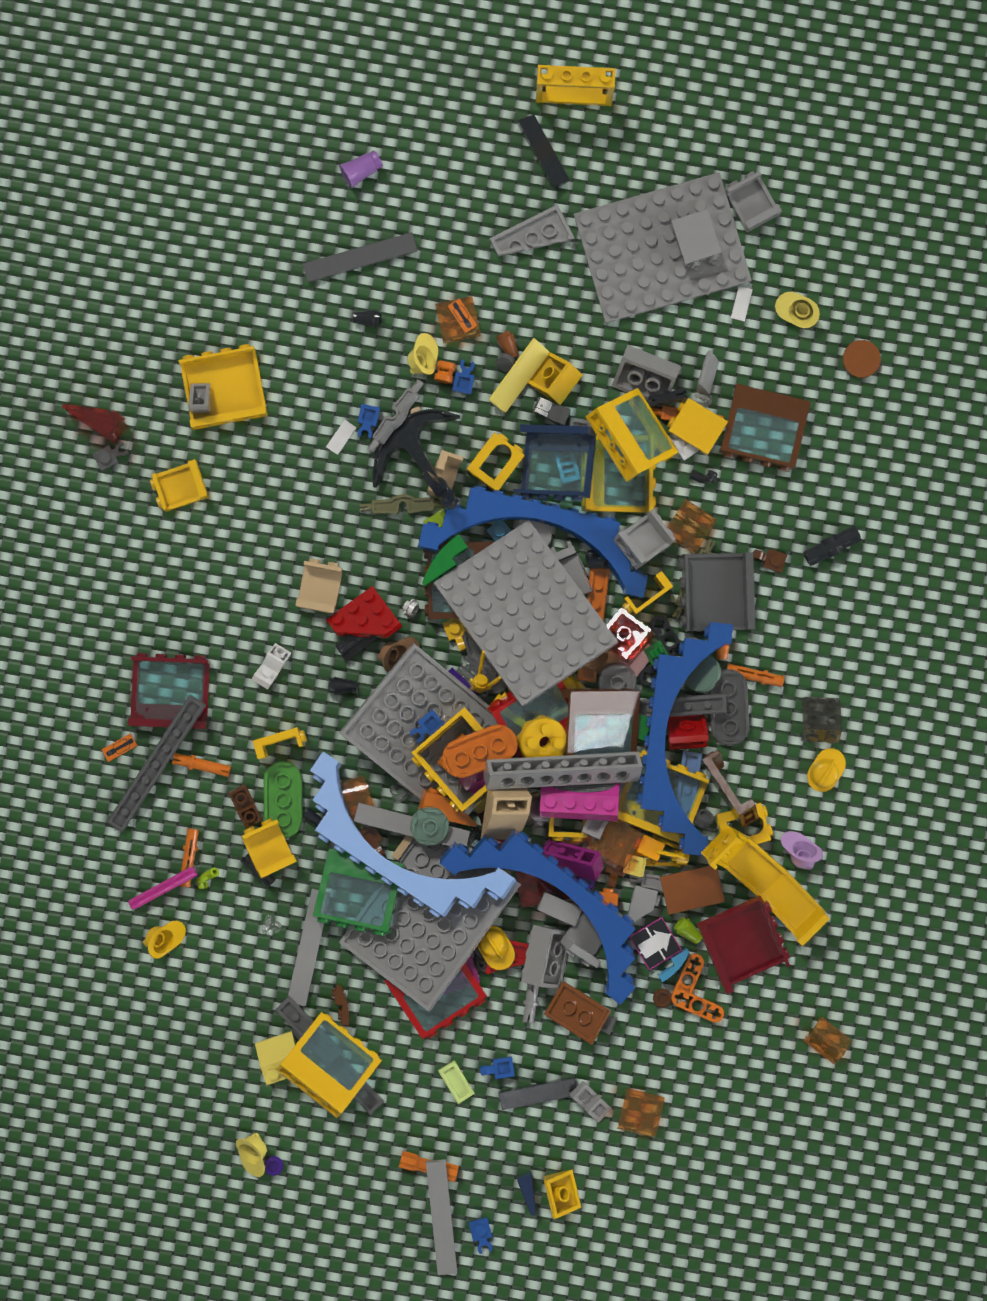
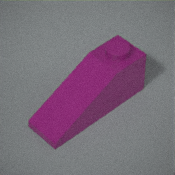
M548 839L543 848V852L547 856H554L559 861L558 864L561 867H568L578 877L596 881L604 868L601 852L552 839Z

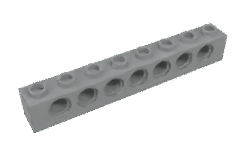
M639 752L486 760L483 775L487 790L637 782L639 781L643 766Z

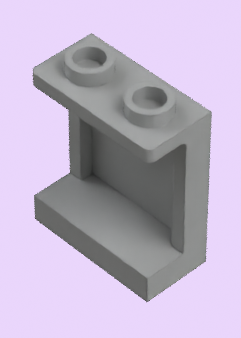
M760 171L748 173L744 176V180L740 182L737 180L727 185L728 188L725 191L746 233L779 216L782 212L779 204H775L761 179L762 174Z
M708 209L671 220L670 227L672 232L674 231L684 261V268L689 266L692 269L700 266L701 262L707 261L711 263L719 259L718 257L721 256L722 251Z
M653 510L649 511L646 516L626 530L620 531L613 539L636 570L664 551L676 540L673 532L664 525L661 517Z

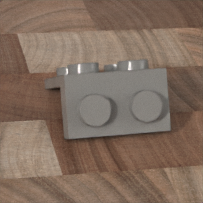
M581 912L576 925H571L560 943L567 948L565 952L575 958L577 955L580 957L579 961L589 967L591 964L598 968L601 961L594 954L602 942L590 919L584 912Z

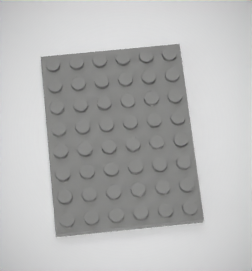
M720 172L574 214L605 324L752 281ZM708 209L722 251L721 256L718 257V260L711 263L704 261L698 267L690 269L688 266L684 268V261L674 231L672 232L670 227L671 220Z
M529 520L433 582L479 649L485 651V657L497 674L501 676L502 681L521 707L618 643L617 639Z
M412 643L339 733L421 799L423 789L429 790L430 787L437 788L439 785L435 780L430 782L424 775L426 770L421 765L418 768L412 761L414 756L411 752L430 737L426 733L423 741L417 743L416 739L420 737V733L415 732L412 736L410 735L411 729L420 727V724L417 722L419 719L433 709L441 720L446 723L465 707L483 729L498 724L493 715L487 711L486 708L490 707L487 703L416 644ZM462 718L420 755L461 803L464 804L474 794L462 787L458 777L451 775L437 763L445 747L451 741L457 739L461 733L465 736L474 733L473 729ZM503 718V720L505 721L507 727H509L510 725H512V724L509 723L505 718ZM485 794L464 812L469 815ZM449 821V823L454 827L460 824Z
M413 838L397 861L404 864L408 871L441 879L473 878L493 873L497 870V868H477L459 871L454 875L440 864V858L449 846L441 844L426 846L420 844L415 838ZM467 845V848L469 849L468 852L470 853L472 851V848ZM516 881L504 900L501 898L494 899L487 894L489 890H486L474 909L470 906L468 909L458 903L460 899H457L445 918L442 915L438 918L430 913V907L424 904L421 907L413 901L415 897L409 893L405 896L398 891L389 926L391 934L385 933V936H378L373 934L372 930L366 929V932L354 930L355 927L350 926L339 943L427 1011H431L521 884ZM381 883L354 921L381 926L391 886Z

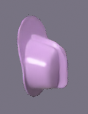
M789 831L781 836V844L790 853L794 865L811 870L815 862L823 857L822 849L801 833Z

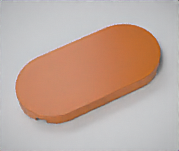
M492 725L455 739L443 751V766L448 773L459 778L484 771L486 760L512 758L518 747L517 737L507 726Z

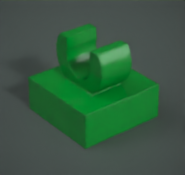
M660 640L643 650L652 666L654 665V659H658L659 654L669 655Z

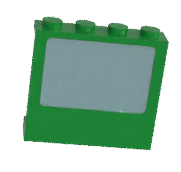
M329 848L313 912L317 922L328 924L329 921L335 922L336 926L341 928H347L349 925L355 927L354 930L366 932V929L372 930L373 934L378 936H385V933L391 934L389 926L398 886L394 883L388 885L381 880L382 875L377 872L374 875L365 869L367 865L360 862L357 864L349 858L351 854L344 851L342 854L336 849ZM390 861L398 865L399 867L406 869V866L404 864Z

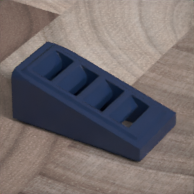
M531 1171L517 1176V1182L530 1214L535 1215L536 1205Z

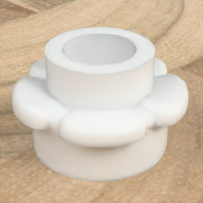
M415 599L407 600L402 609L404 615L414 617L419 609V604L415 602Z

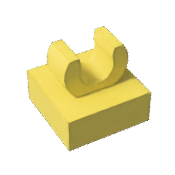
M627 854L623 873L643 877L647 858Z

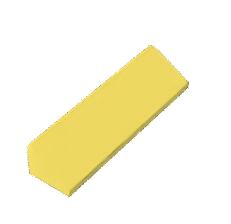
M533 338L489 398L490 402L504 413L508 411L549 354V351L536 339Z

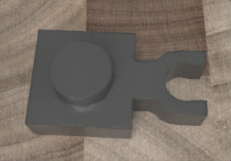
M123 442L117 444L113 450L108 445L92 454L102 472L118 464L117 457L129 454L128 450L124 452L119 451V448L124 445Z

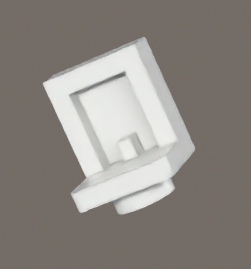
M671 433L669 435L681 459L686 460L699 451Z

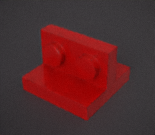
M704 714L668 718L669 750L707 747L709 739Z

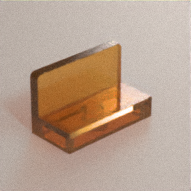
M821 1017L803 1041L831 1063L835 1064L844 1056L851 1039Z

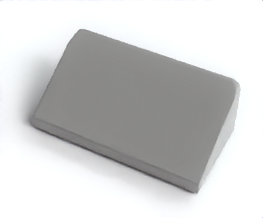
M710 350L706 353L696 387L697 392L707 395L711 393L719 364L718 359Z

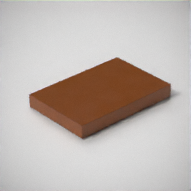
M710 865L660 876L668 915L725 902L718 869H714Z
M563 981L544 1015L589 1044H593L611 1010Z

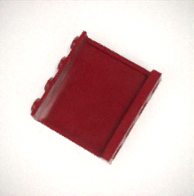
M757 896L697 923L726 994L734 991L731 985L782 962H785L787 967H790L788 959L791 957L787 948L782 946L784 939L781 933H777L775 929L778 927L774 916L771 917L769 914L772 911L768 901L764 902L761 896Z

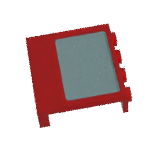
M563 681L523 707L520 706L509 691L506 694L507 696L501 700L493 701L490 707L486 708L493 715L498 725L507 726L515 733L516 737L521 732L524 723L537 718L538 715H545L558 721L567 734L569 699L562 697V689H567ZM586 725L582 729H575L574 738L589 729ZM542 737L539 741L540 746L547 745L548 738ZM518 746L515 755L517 758H524Z
M466 963L431 1011H427L390 981L384 979V982L422 1039L425 1037L430 1039L437 1034L436 1030L441 1026L443 1028L448 1027L453 1023V1018L458 1015L460 1018L470 1012L468 1008L474 1004L478 1007L486 1001L484 998L487 996Z

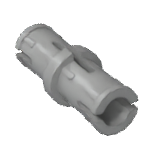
M527 984L526 1000L523 1001L525 1008L522 1022L527 1023L528 1016L530 1015L529 1023H535V1011L539 1003L537 1002L538 986L534 985L532 991V985Z

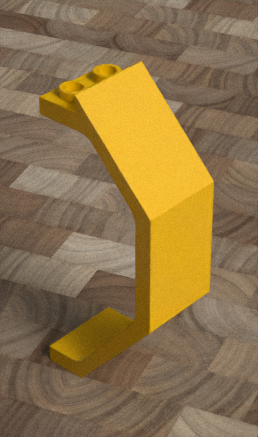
M727 825L701 852L712 868L716 869L718 867L717 864L724 867L756 896H761L764 902L768 901L772 912L793 933L797 942L802 946L830 919L826 911L781 864L749 836Z

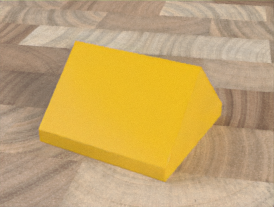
M573 1170L543 1176L553 1219L581 1208Z

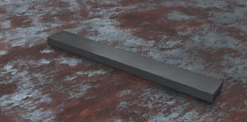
M191 694L188 696L107 820V823L121 832L125 830L206 704Z

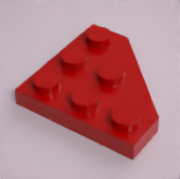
M373 586L326 619L338 636L349 634L355 637L379 636L380 638H388L403 627Z

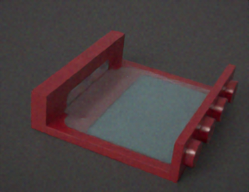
M136 653V657L131 656L133 673L131 715L128 718V726L168 728L191 694L206 704L191 729H207L210 660L205 659L206 656L194 655V659H186V655H175V658H167V654H156V657H148V653Z

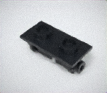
M349 635L335 647L345 660L348 661L377 639V637H355L354 635Z

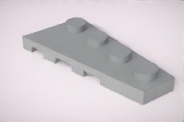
M557 204L491 237L490 242L499 257L571 241L575 238Z

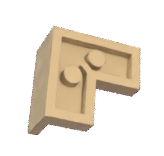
M442 450L434 469L438 477H442L452 490L458 469L464 457ZM428 487L426 494L436 497L433 490Z

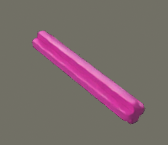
M189 867L130 899L128 903L131 909H137L196 877L197 872L194 867Z

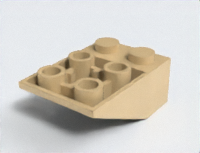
M527 788L487 791L481 839L484 835L487 838L507 839L514 829L518 833L523 830L530 813L532 796Z

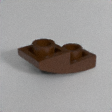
M246 784L228 792L245 829L263 820Z
M337 984L336 988H332V1000H335V1005H342V1008L338 1010V1020H341V1025H349L350 1011L347 996L342 985Z

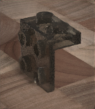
M803 697L801 741L809 743H839L842 733L840 699Z

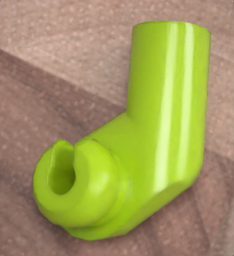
M214 867L205 871L196 880L198 888L200 890L208 888L207 881L217 877L219 870Z

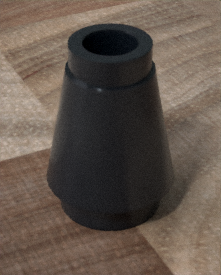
M374 309L353 313V323L371 328L381 326V311Z
M339 677L329 678V694L335 696L356 692V681Z

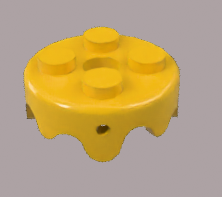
M538 715L537 718L525 722L521 732L517 735L518 746L524 758L562 756L566 750L567 734L565 729L558 721L545 715ZM542 737H547V745L543 747L540 746V739Z

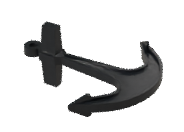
M438 409L420 410L408 415L404 422L392 432L384 444L380 443L372 470L373 487L377 488L383 480L391 455L396 451L406 450L424 472L422 477L433 490L435 496L441 500V505L447 510L454 509L459 500L442 477H438L420 443V434L431 423L454 421L460 419V415Z

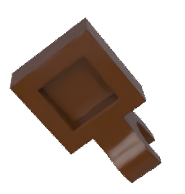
M756 549L753 551V558L764 562L763 568L782 573L787 554L768 549L767 554Z
M368 826L359 831L374 850L382 856L386 855L379 844L383 838L377 828Z
M610 853L605 872L610 873L607 882L608 887L615 888L618 875L624 877L623 869L626 857Z

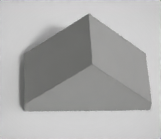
M210 383L191 384L188 409L192 414L211 413Z

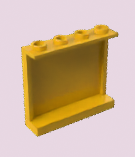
M244 344L240 345L239 349L223 348L218 353L207 351L201 353L202 356L186 355L183 356L182 360H178L181 366L188 405L191 384L210 383L211 413L192 414L189 411L190 425L193 430L268 416L254 346Z

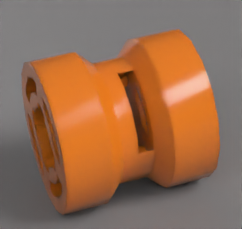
M438 361V372L435 374L434 380L440 383L452 384V374L456 369V364Z

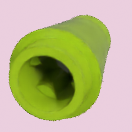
M682 917L675 924L674 929L678 935L694 944H698L701 941L702 936L689 918Z

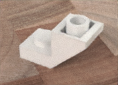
M275 643L251 680L269 689L290 657L291 652Z

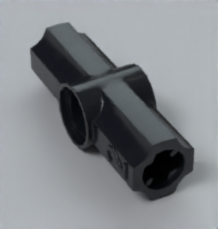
M853 526L837 535L834 534L820 541L821 543L804 551V558L809 566L815 565L828 557L831 558L843 552L849 546L861 541L860 533Z

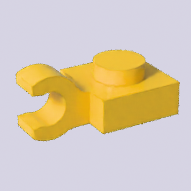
M451 619L442 623L449 642L455 640L460 652L466 650L462 638L466 630L459 619Z

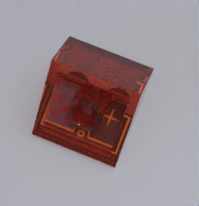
M622 608L607 624V627L618 641L609 650L616 653L629 666L654 638L651 629Z

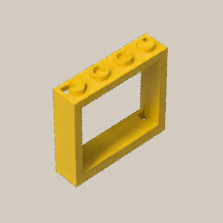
M538 65L536 103L611 106L615 89L616 68ZM547 69V74L541 73V70ZM606 72H611L610 77H606ZM543 87H546V92L542 91Z
M465 707L411 752L414 756L412 761L418 768L421 765L426 770L424 775L430 782L435 780L439 785L437 790L443 797L447 795L452 800L449 804L456 812L460 810L462 813L488 791L486 785L462 804L420 754L462 718L474 732L483 729Z

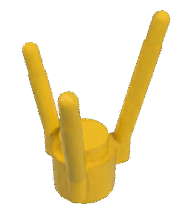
M484 650L481 653L478 673L474 679H470V690H474L477 693H482L486 689L491 690L492 686L502 679L499 676L488 683V678L482 674L485 659Z
M655 834L652 835L653 838L677 849L673 850V853L657 851L658 854L672 857L671 860L675 862H657L655 865L646 862V866H675L679 868L681 865L687 866L690 855L682 854V849H679V845Z

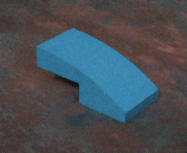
M687 948L670 957L673 965L657 974L662 982L670 978L685 962L689 954Z

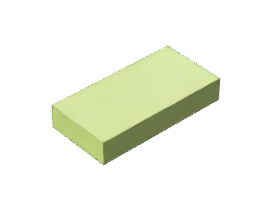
M455 1060L438 1070L458 1104L475 1094Z

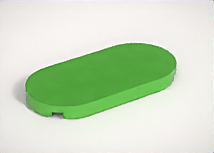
M280 761L271 765L264 774V821L270 818L273 821L278 820V825L284 838H288L300 830L303 822L302 775L294 764Z

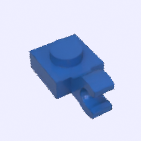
M512 1056L492 1059L493 1065L480 1066L481 1075L494 1073L495 1079L515 1076Z

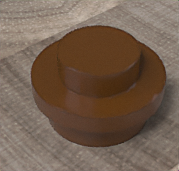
M660 988L654 992L653 1002L656 1006L665 1008L671 1004L672 995L669 990Z

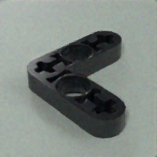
M654 617L650 624L652 631L657 639L661 641L670 656H677L675 651L670 653L669 650L675 648L681 641L665 617ZM657 619L664 622L662 625L664 630L667 628L670 630V632L665 633L662 637L659 636L662 633L661 629L654 627L656 625L655 620ZM671 635L674 637L675 643L673 646H667L664 643L666 636ZM652 665L642 670L639 674V681L644 686L651 685V682L643 681L642 678H644L643 673L650 674L653 672L651 669Z

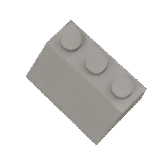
M627 345L612 387L627 393L639 388L645 400L648 401L649 396L662 394L667 390L671 392L681 366Z
M533 925L521 982L538 987L559 989L568 953L565 952L567 948L560 943L567 933L566 930Z

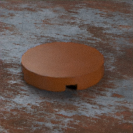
M857 340L850 343L842 356L844 368L851 376L856 378H867L873 375L881 362L878 348L872 342L866 340Z

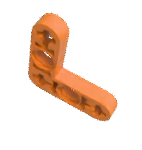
M690 954L672 991V1002L674 1005L709 1021L719 1022L724 1017L722 1007L692 994L704 966V959L699 954ZM698 957L700 965H696L693 970L697 971L696 975L690 971H685L687 967L689 969L692 967L690 960ZM688 974L693 977L692 984L684 985L682 983L684 975ZM681 992L683 997L688 1000L689 996H692L688 1007H685L687 1003L684 1001L677 1003L675 995H679ZM695 1000H700L703 1003V1007L699 1011H695L692 1008V1003ZM707 1004H710L708 1008L711 1010L718 1008L720 1016L712 1018V1014L707 1011L706 1015H703Z

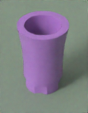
M374 150L349 162L339 164L340 171L350 188H353L383 167L379 155Z

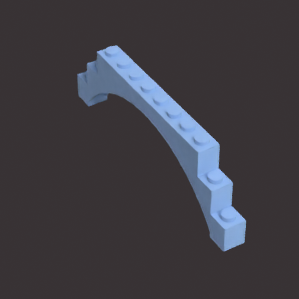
M322 752L310 770L314 774L313 778L321 784L325 781L313 799L317 804L315 807L323 813L328 811L315 829L319 833L318 838L326 843L330 840L335 844L333 848L342 854L344 851L351 854L349 857L357 864L360 862L367 865L365 867L366 870L374 875L376 872L382 875L381 880L388 885L394 883L398 886L397 891L405 896L409 893L415 897L413 899L415 903L421 907L424 904L430 907L429 912L438 918L440 915L445 918L457 899H460L458 903L468 909L470 906L474 909L486 890H489L487 894L494 899L501 898L504 900L516 880L500 868H497L493 873L479 877L441 879L413 873L380 855L364 839L349 815L340 785L339 768L341 764L325 752Z

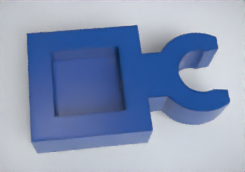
M461 360L460 368L462 373L456 372L453 392L471 395L475 375H470V372L475 367L473 361L471 367L465 368L464 360Z
M361 404L358 423L363 425L358 430V437H361L363 431H368V439L372 438L371 426L377 427L380 407Z
M431 709L417 721L420 727L411 729L409 733L411 736L415 732L420 733V737L416 739V742L420 743L423 741L426 733L431 736L445 723Z
M488 1217L469 1221L473 1242L479 1240V1254H482L481 1247L483 1245H487L489 1252H491L492 1244L487 1240V1238L492 1237Z

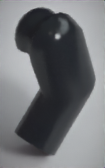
M692 470L689 478L701 484H712L716 481L717 473L709 470L707 475Z
M594 550L585 552V561L589 568L606 569L608 567V561L606 559H598Z
M476 947L473 951L474 966L478 970H483L486 968V961L478 947Z

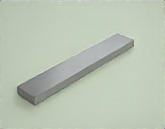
M358 803L354 822L413 837L410 830L412 816ZM449 826L446 838L438 844L450 847L455 841L458 844L463 843L467 847L471 832Z
M313 888L288 994L301 1006H306L324 927V924L317 922V919L313 916L319 891ZM325 892L321 909L322 914H327L331 892Z
M446 1159L426 1161L438 1275L457 1274Z

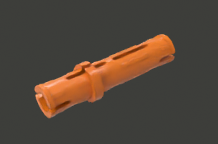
M730 663L727 665V669L740 672L747 680L760 682L761 685L769 684L780 688L783 686L785 676L768 673V670L759 671Z
M177 752L174 753L172 764L188 767L189 770L197 769L229 777L231 765L196 758L195 755L187 756Z
M187 828L186 842L182 848L184 849L181 872L186 870L188 860V868L194 867L195 853L198 851V829ZM192 840L191 853L189 856L190 842ZM191 879L179 886L191 887Z

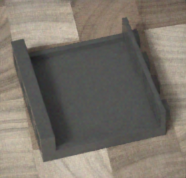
M753 552L682 554L681 558H679V570H682L679 587L682 589L683 597H680V608H683L680 625L684 631H704L705 626L708 627L710 622L732 624L733 630L755 629Z

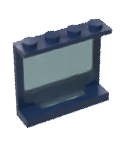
M520 424L519 432L526 434L525 457L521 489H513V493L519 494L523 499H531L532 496H537V499L542 500L554 497L555 500L565 501L566 497H570L573 501H583V498H590L597 435L593 428L589 426Z

